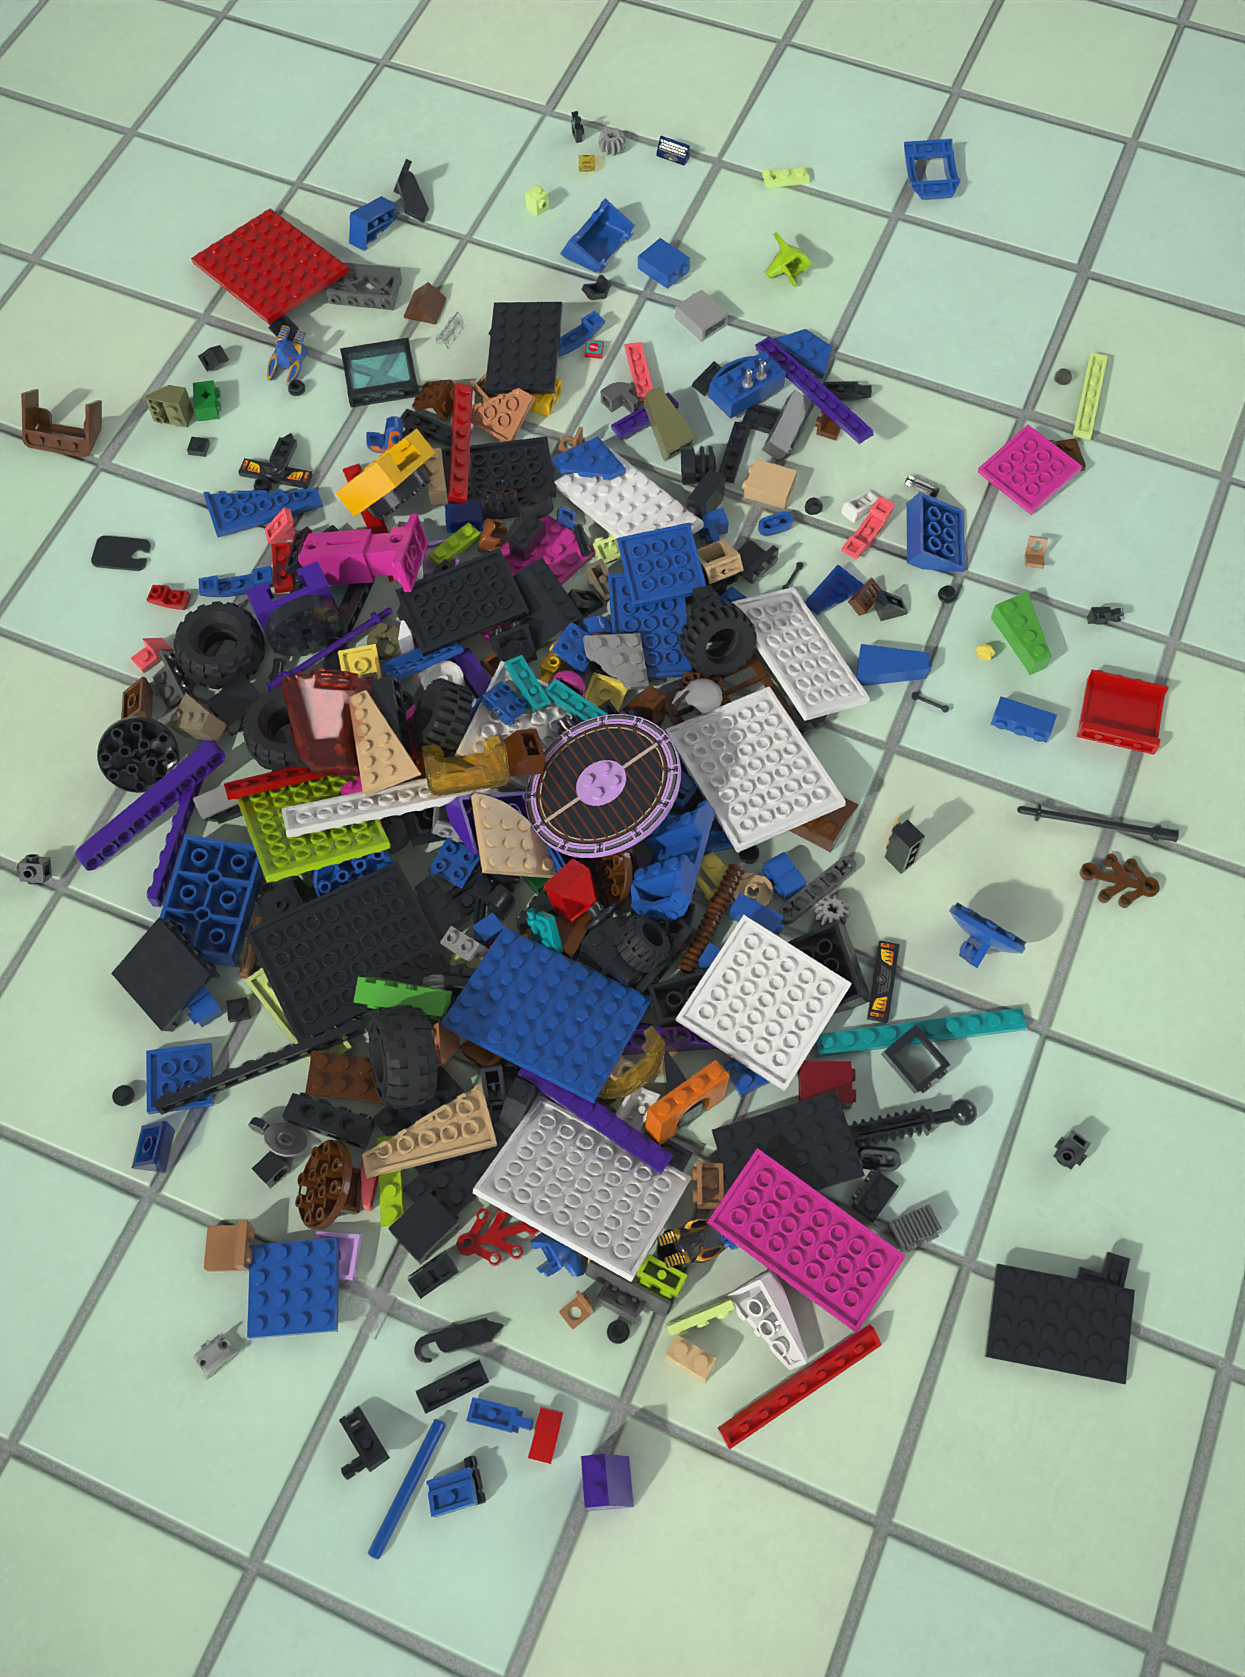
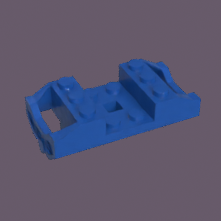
M707 800L698 803L694 811L686 812L680 816L667 815L660 825L645 838V842L654 852L650 866L635 870L632 879L631 907L637 914L646 915L653 920L661 919L666 921L684 916L691 902L715 815V809ZM660 896L664 898L655 902L648 901Z

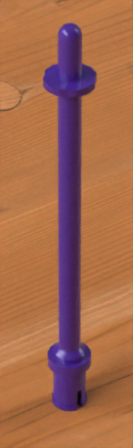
M388 607L378 614L374 611L371 612V619L291 671L280 672L278 677L266 683L268 689L272 691L273 687L281 686L282 688L285 685L292 684L295 676L375 624L382 623L384 618L392 614V608Z

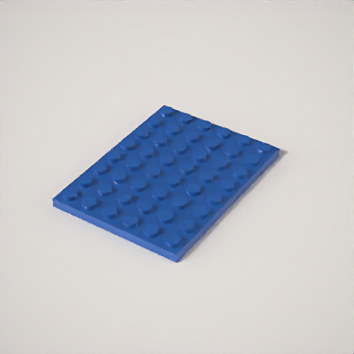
M504 927L441 1022V1027L595 1103L650 1007L652 999Z

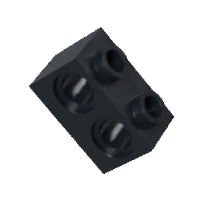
M444 1250L408 1276V1281L419 1298L422 1299L459 1271L447 1251Z

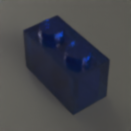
M481 502L445 504L447 533H456L468 522L478 531H482L483 514Z

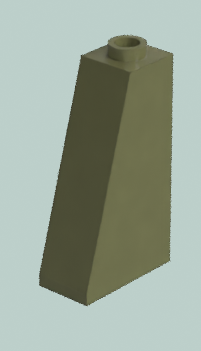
M661 387L648 391L643 404L663 460L667 461L681 453V447L693 446L697 436Z

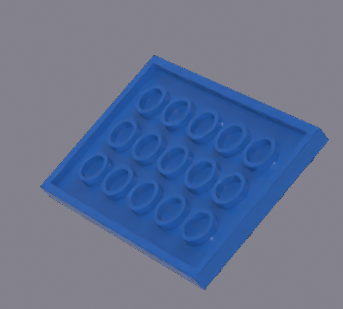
M625 573L608 574L612 634L640 633L648 680L683 677L684 672H692L691 664L683 655L680 648L681 642L679 641L680 634H683L681 631L683 624L686 625L687 623L685 597L633 608Z

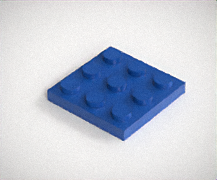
M211 1043L146 1051L147 1113L149 1115L159 1113L154 1101L159 1099L161 1095L166 1093L173 1094L180 1091L186 1085H195L206 1077H213ZM213 1095L173 1111L214 1106Z

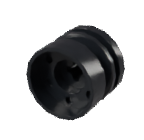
M693 446L681 447L682 485H695L696 477H699L701 481L709 469L716 472V458L712 446H707V454H704V447L700 446L699 454L695 455Z

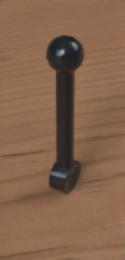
M802 562L796 563L795 571L786 585L782 586V590L788 589L798 571L803 569Z
M918 692L912 693L911 698L913 700L926 702L942 709L945 713L949 711V706L947 705L942 706L921 697Z

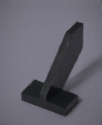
M406 159L393 192L400 194L405 214L424 223L429 208L414 174L409 171L412 161Z

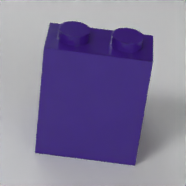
M613 1454L581 1456L586 1512L634 1507L629 1456Z

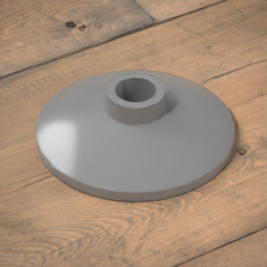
M279 1122L270 1125L265 1130L264 1143L273 1153L292 1157L301 1154L305 1150L307 1136L298 1126Z

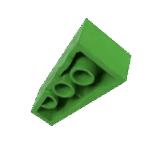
M1028 591L996 604L991 619L1028 673L1032 675L1047 668L1052 655Z
M358 977L354 1003L367 1004L368 1008L373 1009L412 1005L413 1007L421 1008L428 1014L429 1019L441 1020V1017H445L449 1011L452 991L374 977Z

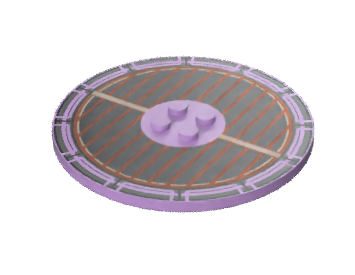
M612 714L592 718L570 728L544 751L545 763L543 774L530 775L526 788L525 802L527 815L533 829L554 850L580 858L612 855L632 847L643 840L665 819L676 800L680 787L681 764L679 755L668 735L649 720L625 714Z

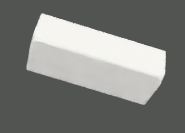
M404 620L401 621L398 637L401 654L415 648L412 633Z

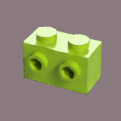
M649 1254L636 1274L637 1278L640 1279V1284L649 1289L652 1286L659 1289V1294L669 1300L672 1297L678 1298L688 1276L673 1267L667 1268L664 1262Z

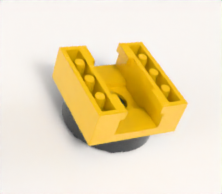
M415 429L363 469L362 473L345 484L335 494L353 517L367 509L375 520L378 518L383 520L390 514V510L393 513L401 507L400 502L403 504L411 498L410 494L415 496L422 490L420 486L425 487L431 482L430 477L433 474L424 462L435 451L418 429Z

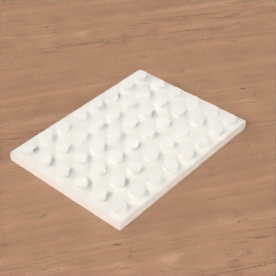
M770 686L718 707L709 713L701 714L665 729V733L674 744L680 760L705 801L707 800L715 809L714 816L737 853L844 807L846 804L845 799Z
M539 1096L475 1185L473 1194L632 1282L657 1240V1236L660 1235L686 1191L692 1177L670 1165H667L661 1175L568 1110Z

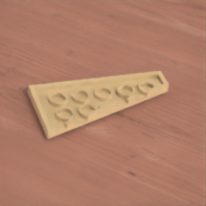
M477 1084L470 1091L459 1095L457 1099L447 1105L444 1104L416 1121L414 1125L398 1132L396 1136L383 1141L362 1154L366 1178L497 1146L482 1084Z

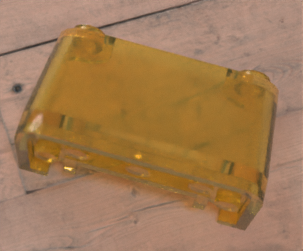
M502 734L487 737L483 744L484 753L444 758L443 750L440 746L436 744L422 746L429 791L433 795L441 796L506 785L510 779L506 745Z

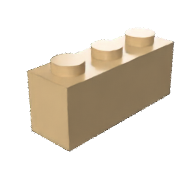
M432 448L435 453L424 462L433 474L430 477L431 482L427 484L430 506L448 504L441 448Z

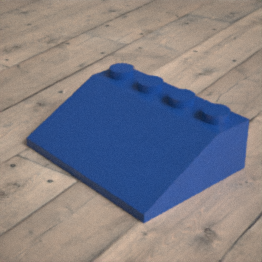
M919 492L906 503L907 564L925 570L964 572V510Z

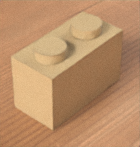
M676 1334L665 1354L667 1361L703 1383L706 1382L717 1361V1358Z

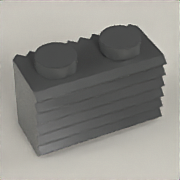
M930 1204L892 1220L888 1224V1229L899 1251L904 1248L906 1251H911L919 1246L918 1242L926 1240L927 1243L939 1237L938 1233L942 1230Z

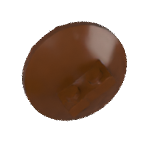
M627 848L608 856L583 858V865L590 869L600 894L598 900L603 906L615 900L617 906L614 910L620 908L628 897L635 870L640 868L633 848Z
M331 1139L324 1141L319 1146H315L312 1149L304 1171L298 1176L299 1192L295 1200V1206L298 1207L301 1220L306 1227L314 1230H323L335 1221L340 1212L353 1215L360 1212L361 1169L352 1167L350 1152L343 1142ZM302 1186L307 1187L306 1195L301 1194Z

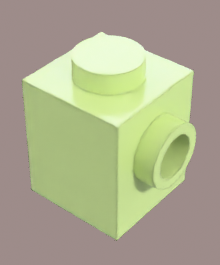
M538 184L525 192L526 208L533 214L538 216L549 209L548 192Z

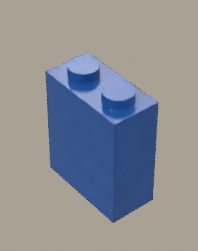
M659 238L638 256V269L668 289L689 272L690 257Z

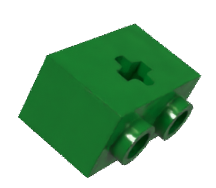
M214 380L193 383L194 411L198 422L219 419V411H222L218 398H221L219 387L215 386Z

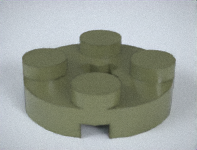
M379 623L369 633L367 645L376 644L379 660H388V658L401 654L398 641L400 629L398 627ZM389 640L390 643L383 645L382 641Z

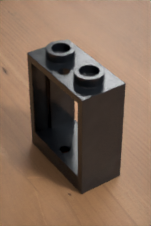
M917 1025L911 1027L881 1053L883 1058L914 1094L920 1091L922 1094L932 1087L930 1082L935 1078L939 1080L948 1073L946 1068L951 1065ZM915 1037L918 1038L940 1064L919 1084L894 1056Z

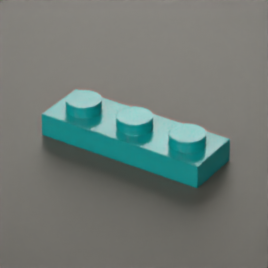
M520 655L506 661L504 666L531 711L535 713L549 707L551 701L524 657Z

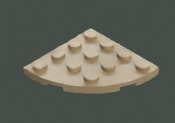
M478 793L471 796L482 873L552 878L556 874L553 860L545 842L521 813L494 797Z

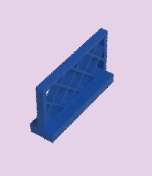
M455 643L423 656L420 648L417 647L380 663L385 676L392 674L399 681L464 652L461 645Z

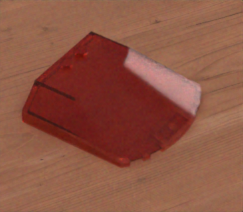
M313 669L310 673L306 674L300 671L296 672L295 676H285L281 679L283 694L300 757L314 774L360 776L348 697L365 690L370 694L372 691L371 682L376 679L369 678V680L358 678L356 673L331 669ZM408 728L412 760L416 765L419 755Z

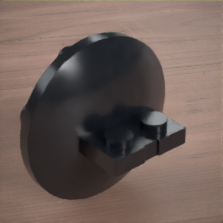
M132 716L116 721L105 730L98 744L97 760L103 775L113 785L128 792L143 793L147 791L145 790L146 786L156 784L179 764V747L172 732L161 722L148 717Z

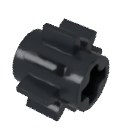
M567 714L557 723L560 727L557 731L562 735L570 728L580 724L581 721L575 715L570 717Z

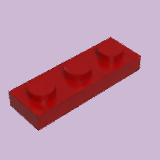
M290 542L271 544L275 593L290 592L294 589L293 574L289 575L284 570L291 544Z

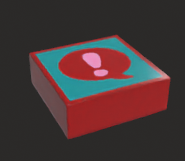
M587 340L585 357L602 359L604 342Z

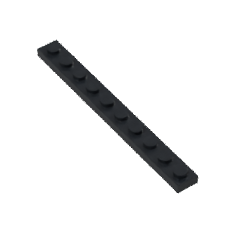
M360 1019L347 1021L344 1026L329 1028L321 1035L309 1036L301 1043L289 1044L283 1050L276 1053L269 1052L263 1058L256 1061H246L238 1068L226 1069L218 1076L206 1077L200 1083L186 1085L180 1091L173 1094H163L154 1101L155 1107L161 1115L311 1056L312 1051L321 1052L366 1034Z

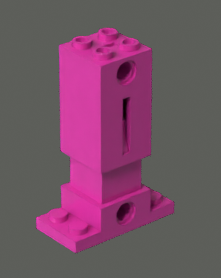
M410 514L405 526L392 527L390 533L373 534L371 529L310 533L303 543L298 560L302 567L318 561L329 585L374 582L376 576L393 575L394 581H399L404 592H412L428 541L418 514Z

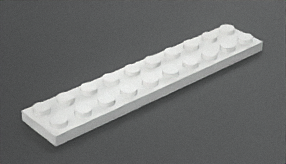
M478 767L396 784L369 796H366L362 791L281 808L287 838L298 837L302 834L321 832L326 829L340 828L355 823L360 824L364 821L382 819L392 815H402L411 811H421L435 806L440 807L449 804L457 796H468L475 793L491 794V788L483 768Z

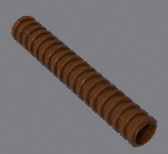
M737 864L728 865L729 869H726V875H723V880L720 881V886L717 887L718 891L714 893L715 897H712V902L709 903L710 908L706 909L707 913L703 915L704 919H701V924L698 925L699 930H696L698 934L690 942V947L686 949L687 953H684L685 958L681 959L682 964H679L678 968L685 974L694 973L695 969H698L699 959L708 946L709 941H712L711 936L715 935L714 930H717V925L721 923L720 919L723 918V914L726 912L725 908H728V902L732 900L730 897L734 896L733 891L737 890L736 886L742 880L741 875L745 874L744 869Z

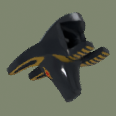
M696 1219L687 1222L680 1228L665 1230L662 1235L657 1236L658 1244L655 1250V1257L664 1262L667 1268L673 1267L681 1270L690 1264L705 1263L712 1260L724 1250V1246L717 1245L704 1248L705 1235L699 1232L710 1226L706 1224L708 1219Z

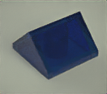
M167 1121L151 1123L141 1127L131 1168L166 1172L175 1129Z

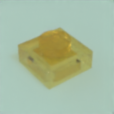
M579 155V172L595 171V155Z

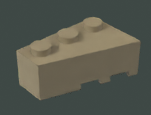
M185 693L176 712L171 716V721L168 727L185 738L213 740L215 742L219 741L227 726L203 704Z

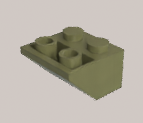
M167 385L145 396L154 422L177 427H188L194 410L186 388Z

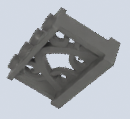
M343 262L349 268V273L340 278L344 282H338L337 280L329 285L326 291L329 304L394 310L399 287L402 283L401 270L396 267ZM364 281L370 282L374 288L366 292H359L353 286ZM383 290L389 292L390 295H385Z

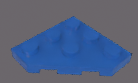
M595 437L552 457V463L561 474L568 475L571 472L578 473V476L593 478V476L603 477V480H612L626 473L625 467L599 437Z

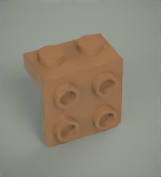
M238 1220V1225L208 1227L204 1269L206 1271H249V1263H252L253 1251L250 1249V1245L254 1240L255 1229L248 1220Z

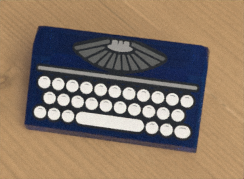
M660 136L656 156L685 166L690 159V145Z

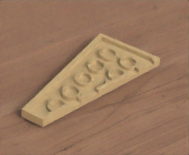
M365 690L348 697L363 793L369 796L421 775V772L406 752L370 694Z

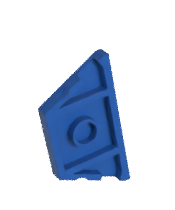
M807 329L773 339L803 367L821 379L824 378L832 350L830 344Z

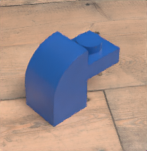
M723 508L712 510L701 518L704 522V527L699 531L700 540L705 539L707 545L719 541V535L728 533L729 522Z

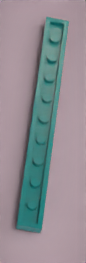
M1016 1008L823 1033L819 1035L815 1045L817 1056L824 1057L888 1048L914 1025H917L931 1042L1026 1030L1027 1025L1023 1009ZM915 1037L905 1046L922 1043Z

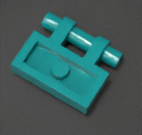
M528 909L527 923L531 926L532 940L553 951L562 953L563 948L555 917L544 911L536 913L535 909Z

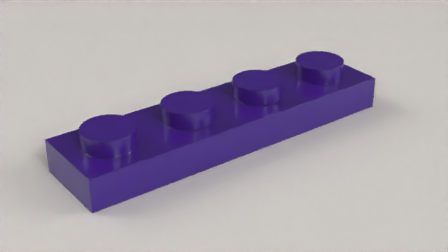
M669 392L666 393L669 400L678 409L679 403ZM643 406L611 424V429L621 440L650 425L645 407Z

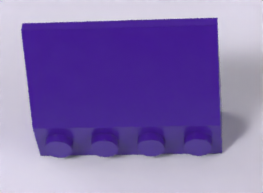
M524 791L484 794L510 805L529 821ZM472 795L457 796L445 806L450 824L472 855H480L471 799Z

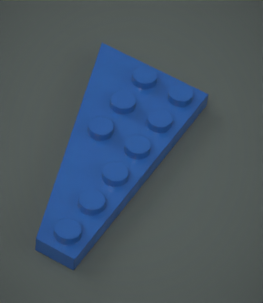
M295 489L292 492H284L283 490H276V492L250 490L226 493V491H219V494L203 492L218 538L269 523L284 507L291 510L292 516L323 507L317 489Z

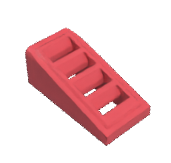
M361 1161L362 1204L366 1211L371 1212L379 1176L366 1178L363 1161Z

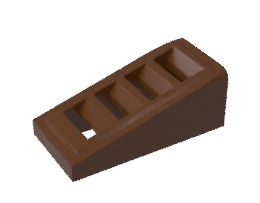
M871 577L853 595L848 603L859 616L866 614L875 603L877 592L881 588Z

